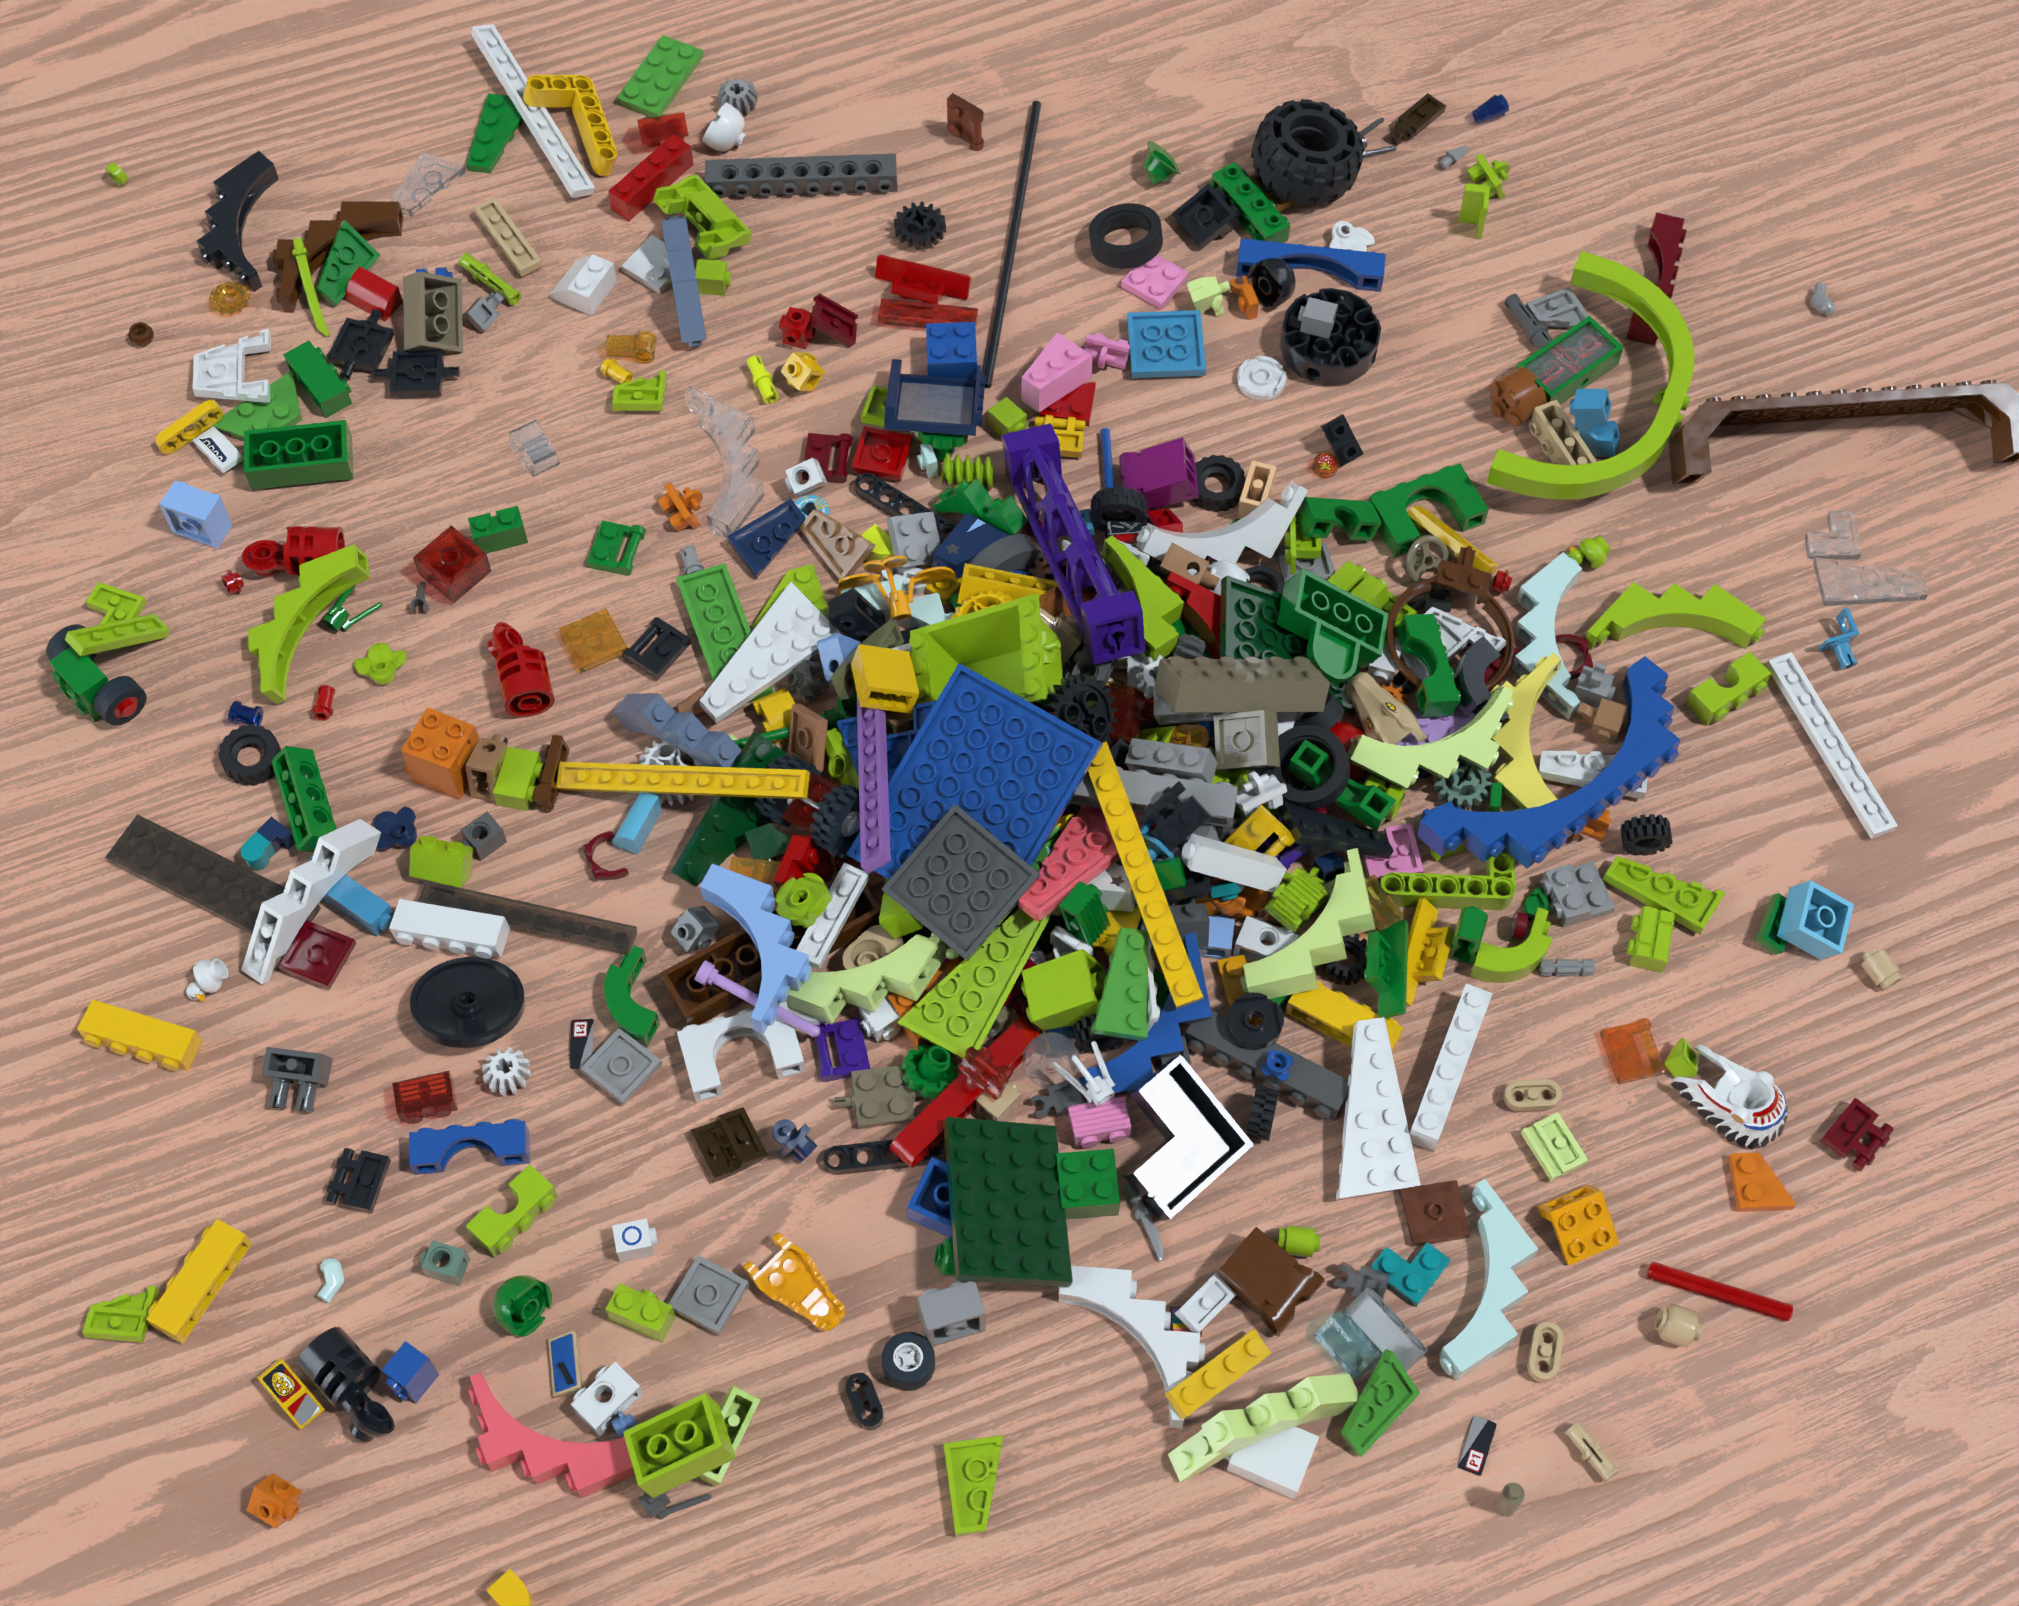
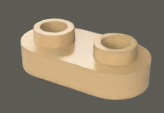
M1550 1079L1513 1081L1506 1087L1503 1099L1506 1106L1513 1111L1550 1110L1558 1105L1562 1097V1090L1555 1081ZM1541 1094H1548L1550 1099H1543ZM1519 1095L1522 1101L1514 1100L1513 1096Z
M1543 1322L1536 1327L1532 1334L1527 1369L1530 1376L1538 1382L1551 1381L1559 1370L1564 1335L1561 1328L1555 1323ZM1542 1336L1550 1337L1552 1343L1547 1344L1543 1342ZM1544 1364L1547 1367V1371L1541 1372L1537 1365Z

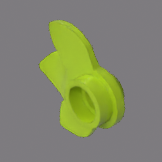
M376 643L368 650L367 657L355 659L354 666L360 675L370 676L377 684L384 685L393 681L396 669L404 665L407 655L405 650L392 652L388 644Z

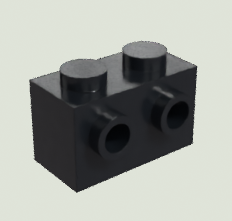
M855 588L828 601L829 622L849 638L863 642L885 624V616Z

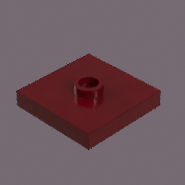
M306 920L281 961L279 968L283 972L330 990L357 943L351 937Z

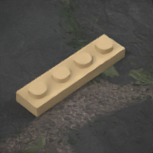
M495 197L474 207L475 214L521 277L543 267L542 260Z

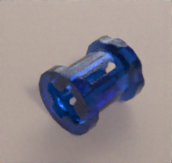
M236 700L229 709L228 721L231 724L241 723L259 726L263 720L264 711L260 706L253 708L242 705L241 701Z

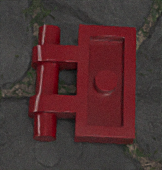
M1855 1097L1820 1142L1843 1159L1851 1151L1856 1155L1852 1167L1857 1171H1862L1866 1165H1871L1875 1160V1153L1879 1148L1887 1145L1890 1141L1889 1136L1894 1129L1887 1123H1884L1881 1128L1873 1124L1879 1115ZM1864 1134H1867L1871 1139L1866 1147L1859 1142Z

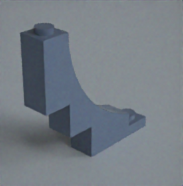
M683 215L662 218L661 223L682 343H687L688 347L702 345V340L707 339L686 217Z

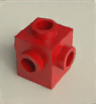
M789 307L786 315H782L779 322V329L782 330L784 344L806 350L816 332V329L811 326L812 312Z

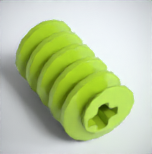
M947 453L943 460L942 485L945 478H947L949 486L954 484L955 479L960 483L963 480L969 482L978 478L983 486L987 481L989 489H992L995 464L991 463L990 456L986 457L984 463H981L980 456H976L975 461L971 462L970 455H966L964 462H961L959 454L956 455L954 461H951L950 454Z

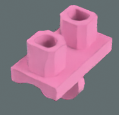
M1095 333L1094 335L1087 334L1084 350L1093 355L1092 361L1098 362L1099 368H1104L1106 364L1125 369L1128 362L1130 345H1128L1129 342L1127 340L1119 339L1113 341L1107 339L1103 334Z

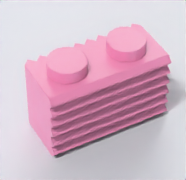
M1124 1096L1110 1098L1099 1106H1096L1094 1102L1091 1104L1087 1102L1068 1106L1067 1115L1074 1146L1081 1145L1083 1148H1091L1098 1145V1142L1107 1140L1117 1143L1131 1135V1123Z

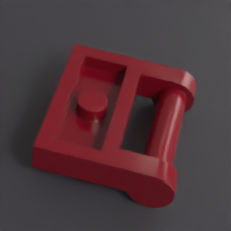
M808 433L804 461L811 458L818 460L827 482L845 483L848 475L846 471L848 452L853 443V436L847 433L840 435ZM839 447L836 469L831 471L829 467L832 448ZM807 471L802 472V480L809 481V473Z

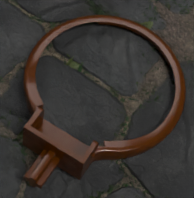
M1470 546L1460 548L1457 564L1441 560L1433 574V578L1421 581L1408 588L1395 601L1389 612L1385 635L1389 654L1401 674L1418 688L1423 680L1413 674L1409 668L1406 669L1401 662L1394 643V626L1399 612L1408 602L1419 596L1429 594L1431 591L1434 592L1438 585L1477 595L1476 604H1485L1482 609L1493 619L1501 632L1502 638L1506 640L1501 663L1493 676L1485 682L1488 690L1499 683L1511 665L1514 655V633L1511 622L1502 606L1489 593L1488 589L1492 574L1472 568L1476 551L1472 550Z

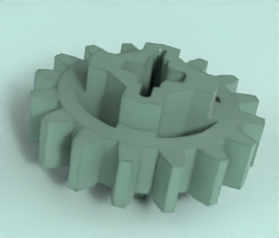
M1459 757L1457 759L1459 761L1458 768L1452 776L1449 775L1448 779L1433 776L1432 782L1435 783L1433 791L1439 792L1438 800L1446 799L1447 803L1452 801L1453 804H1456V807H1461L1462 805L1468 811L1471 810L1472 804L1480 807L1482 800H1487L1491 790V773H1485L1486 769H1480L1463 759H1459Z

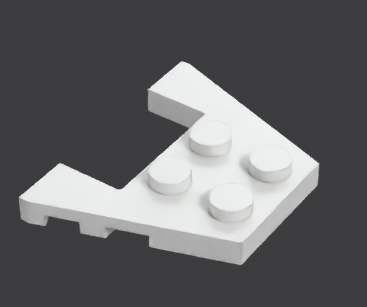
M269 329L259 331V336L250 339L248 335L239 338V343L229 347L223 344L195 354L193 366V392L195 396L270 402V384L268 379L244 383L245 355L271 351V334Z
M1431 607L1425 613L1434 614L1436 623L1440 625L1443 646L1447 648L1448 662L1468 643L1474 644L1483 636L1498 652L1506 645L1504 638L1488 634L1482 628L1470 626L1462 622L1461 619L1435 607ZM1398 637L1394 642L1395 645L1401 646ZM1401 651L1400 656L1407 669L1409 668L1410 671H1413L1421 680L1430 677L1427 667L1420 659Z

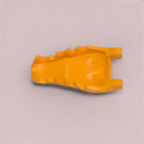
M777 1232L771 1239L780 1251L761 1270L751 1261H748L743 1266L744 1270L757 1288L767 1297L806 1317L820 1330H832L845 1316L844 1304L831 1293L827 1282L818 1272L812 1258L800 1247L791 1243Z

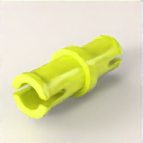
M756 355L748 358L746 364L752 373L754 386L759 388L764 403H775L779 399V395L772 383V375L766 371L761 356L758 355L756 358Z

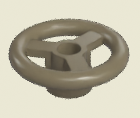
M1422 536L1414 541L1408 550L1406 569L1410 579L1416 584L1428 580L1421 578L1422 574L1426 569L1437 568L1441 561L1435 559L1430 553L1429 543L1438 547L1441 553V560L1449 561L1446 545L1436 536Z

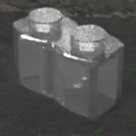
M536 419L508 431L510 440L507 443L512 453H518L520 456L518 462L524 472L529 471L531 476L534 477L560 465L554 447Z

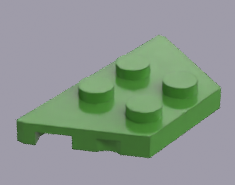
M290 371L270 384V402L244 401L224 414L221 420L213 426L219 432L230 433L233 438L242 441L244 440L245 430L296 425L302 421L293 373Z

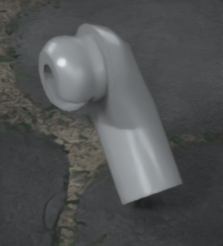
M1818 283L1813 290L1811 305L1818 312L1823 313L1825 316H1830L1835 312V305L1825 296L1827 286Z

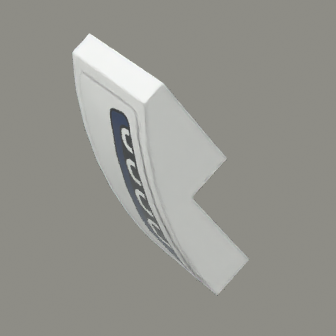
M214 426L193 439L196 447L208 456L211 463L222 473H225L244 460L241 453Z

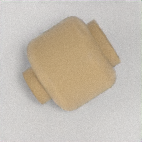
M1670 1304L1666 1309H1660L1655 1322V1330L1659 1331L1661 1340L1680 1347H1688L1693 1340H1699L1702 1333V1324L1699 1323L1698 1315L1694 1310Z

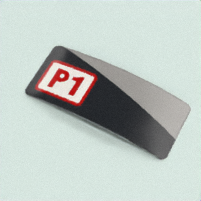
M576 1019L571 1021V1069H581L593 1055L594 1019Z
M1478 1416L1473 1417L1458 1465L1459 1469L1481 1476L1497 1424L1495 1422Z

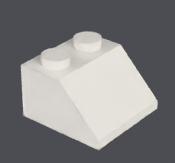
M593 254L576 260L550 293V298L592 316L617 283L614 263Z

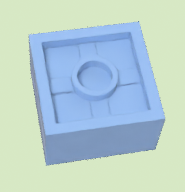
M175 480L159 504L173 533L216 549L219 548L233 526L220 494L206 492L192 487L186 482L181 483Z

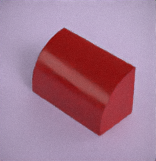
M360 266L348 282L346 301L371 314L372 309H378L382 313L379 319L384 322L403 303L398 286Z

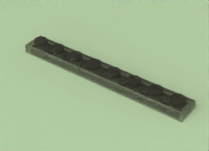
M428 880L425 881L418 899L420 903L504 916L511 930L620 954L631 951L638 932L636 926Z

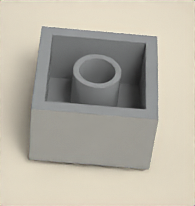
M959 1280L952 1283L949 1288L943 1290L932 1288L924 1291L922 1296L918 1297L919 1317L925 1337L932 1347L986 1331L985 1310L975 1281Z

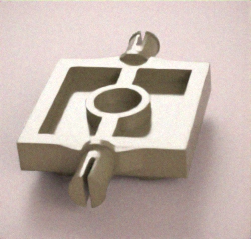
M901 1065L851 1071L853 1082L851 1095L834 1097L836 1109L853 1107L857 1115L858 1129L912 1122L915 1119L913 1110L915 1099L923 1098L920 1090H911L903 1080L905 1071L901 1068Z

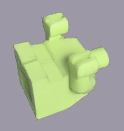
M1215 276L1198 278L1187 283L1196 310H1200L1201 314L1205 313L1204 311L1213 308L1216 317L1225 314L1221 304L1224 301L1222 293L1231 290L1228 280L1218 284Z

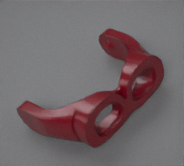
M1572 634L1555 636L1556 644L1570 643L1577 647L1584 655L1585 661L1583 665L1575 671H1569L1571 675L1570 680L1580 677L1584 666L1593 668L1585 636L1579 637Z
M612 831L601 833L583 845L595 881L620 879L629 874L627 868L608 871L593 861L592 856L596 847L600 843L614 838Z

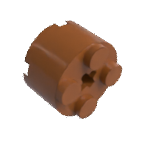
M1519 367L1489 384V391L1493 401L1491 405L1493 413L1497 417L1502 416L1513 427H1517L1530 419L1535 407L1546 404L1545 391L1542 386L1537 387L1534 382L1537 377L1525 367Z

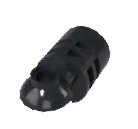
M341 1327L330 1328L316 1337L301 1353L297 1361L299 1370L337 1411L345 1410L351 1416L352 1423L349 1429L357 1439L363 1442H371L374 1437H383L391 1433L395 1427L393 1418L382 1404L372 1401L367 1395L380 1378L381 1370L362 1352Z

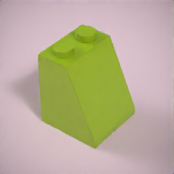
M1084 949L1022 970L1024 981L1021 982V988L1029 1004V1007L1026 1008L1027 1016L1031 1023L1036 1024L1042 1030L1072 1026L1078 1020L1082 1021L1081 1018L1085 1016L1089 1018L1090 1014L1095 1013L1097 1015L1096 1010L1104 990L1103 984L1106 972L1105 967Z

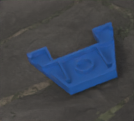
M936 700L914 706V730L886 735L888 783L935 705ZM857 717L837 721L838 728L843 735V740L850 752L852 762L859 776Z

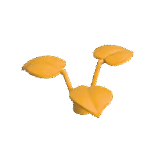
M889 556L882 560H871L863 564L866 572L875 573L886 570L891 588L889 597L880 582L881 575H870L869 573H860L841 578L838 581V595L842 594L841 590L875 582L886 602V607L889 608L891 619L897 621L912 616L909 603H913L914 584H925L941 580L957 582V576L948 567H933L916 573V576L910 578L907 595L904 590H896L891 568L907 564V557Z

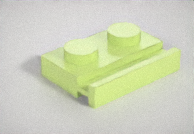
M1558 1112L1521 1131V1135L1550 1181L1555 1180L1559 1176H1564L1586 1165L1588 1162L1587 1157Z

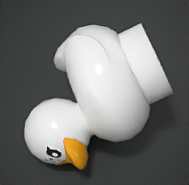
M218 958L212 961L208 959L199 960L193 967L196 981L187 986V996L191 1000L204 1002L206 992H217L221 988L223 980L228 977V969L224 962Z

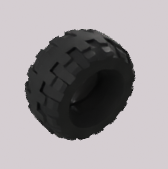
M1301 99V101L1297 102L1291 100L1284 102L1282 106H1276L1265 115L1264 120L1261 121L1253 142L1251 158H1253V167L1257 178L1263 181V186L1269 192L1275 193L1278 198L1284 201L1294 202L1295 205H1312V207L1323 206L1326 202L1333 203L1344 196L1347 190L1350 191L1362 165L1364 145L1361 134L1357 131L1356 124L1353 120H1349L1346 114L1338 108L1334 109L1327 103L1321 101L1320 103L1313 102L1310 99Z

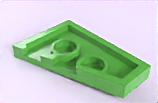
M1385 1349L1340 1432L1351 1450L1361 1457L1420 1394L1393 1351Z

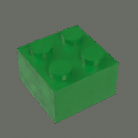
M1114 1149L1056 1153L1061 1207L1065 1209L1066 1219L1119 1215L1120 1199Z

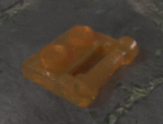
M1649 1018L1602 1029L1600 1032L1618 1085L1659 1076L1668 1071L1665 1062L1661 1060L1650 1030L1652 1025ZM1634 1034H1640L1651 1063L1650 1066L1644 1067L1633 1037Z

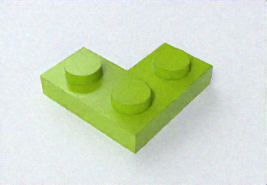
M101 582L96 584L86 600L88 608L106 614L99 625L139 617L147 604L142 596Z

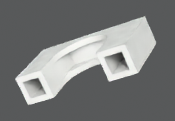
M786 1001L779 1004L780 1007L789 1011ZM746 1009L740 1011L735 1016L728 1018L717 1017L712 1019L710 1023L699 1026L696 1024L688 1025L681 1031H677L696 1103L723 1096L716 1068V1058L722 1046L737 1037H753L762 1041L768 1047L778 1080L806 1072L794 1026L776 1017L772 1026L768 1025L764 1034L753 1030L750 1018L753 1010Z

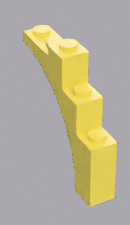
M1554 652L1548 658L1542 657L1535 664V669L1529 675L1524 674L1515 683L1516 687L1512 686L1508 681L1502 685L1514 691L1511 697L1513 703L1507 712L1509 716L1504 721L1505 725L1501 724L1498 734L1492 737L1491 740L1500 744L1497 751L1509 764L1504 763L1495 772V783H1502V793L1518 808L1538 807L1558 800L1548 789L1536 768L1529 738L1531 718L1536 703L1546 685L1561 669V659ZM1500 685L1495 686V687L1490 691V694L1492 695L1493 692L1495 691V689H1496L1497 687H1502V686H1500Z

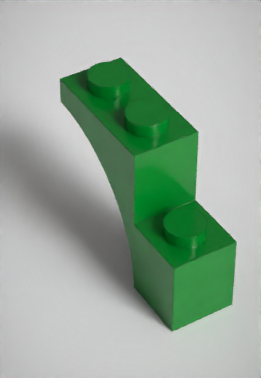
M978 478L969 482L963 480L953 489L951 487L944 489L938 495L940 499L933 505L938 514L942 512H958L966 515L969 513L1008 535H1015L1028 521L1012 496L1002 500L998 497L993 500Z

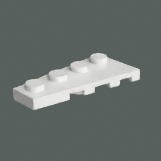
M1542 751L1538 772L1542 779L1583 787L1609 766L1616 755H1602L1601 751H1591L1588 755L1578 754L1576 751ZM1648 778L1642 781L1637 790L1634 792L1629 791L1624 796L1644 800Z

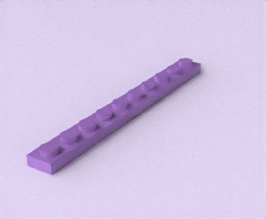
M857 696L861 868L869 874L891 861L886 712L881 709L860 707Z

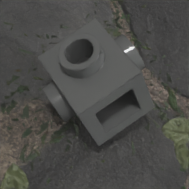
M705 906L686 909L676 919V925L670 933L677 940L679 946L687 952L703 950L712 943V937L721 924Z

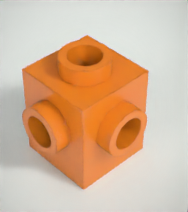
M272 1473L254 1486L246 1511L277 1529L287 1520H293L300 1509L298 1502L302 1491Z

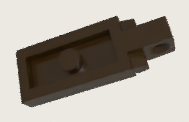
M1427 93L1398 118L1391 141L1399 145L1405 141L1407 136L1413 138L1445 112L1446 105Z

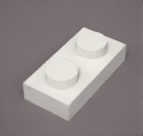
M1215 1273L1191 1296L1175 1315L1191 1332L1199 1333L1234 1298L1236 1293Z

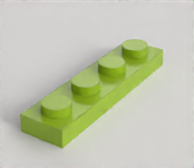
M155 614L68 631L65 641L80 656L167 638L170 629Z

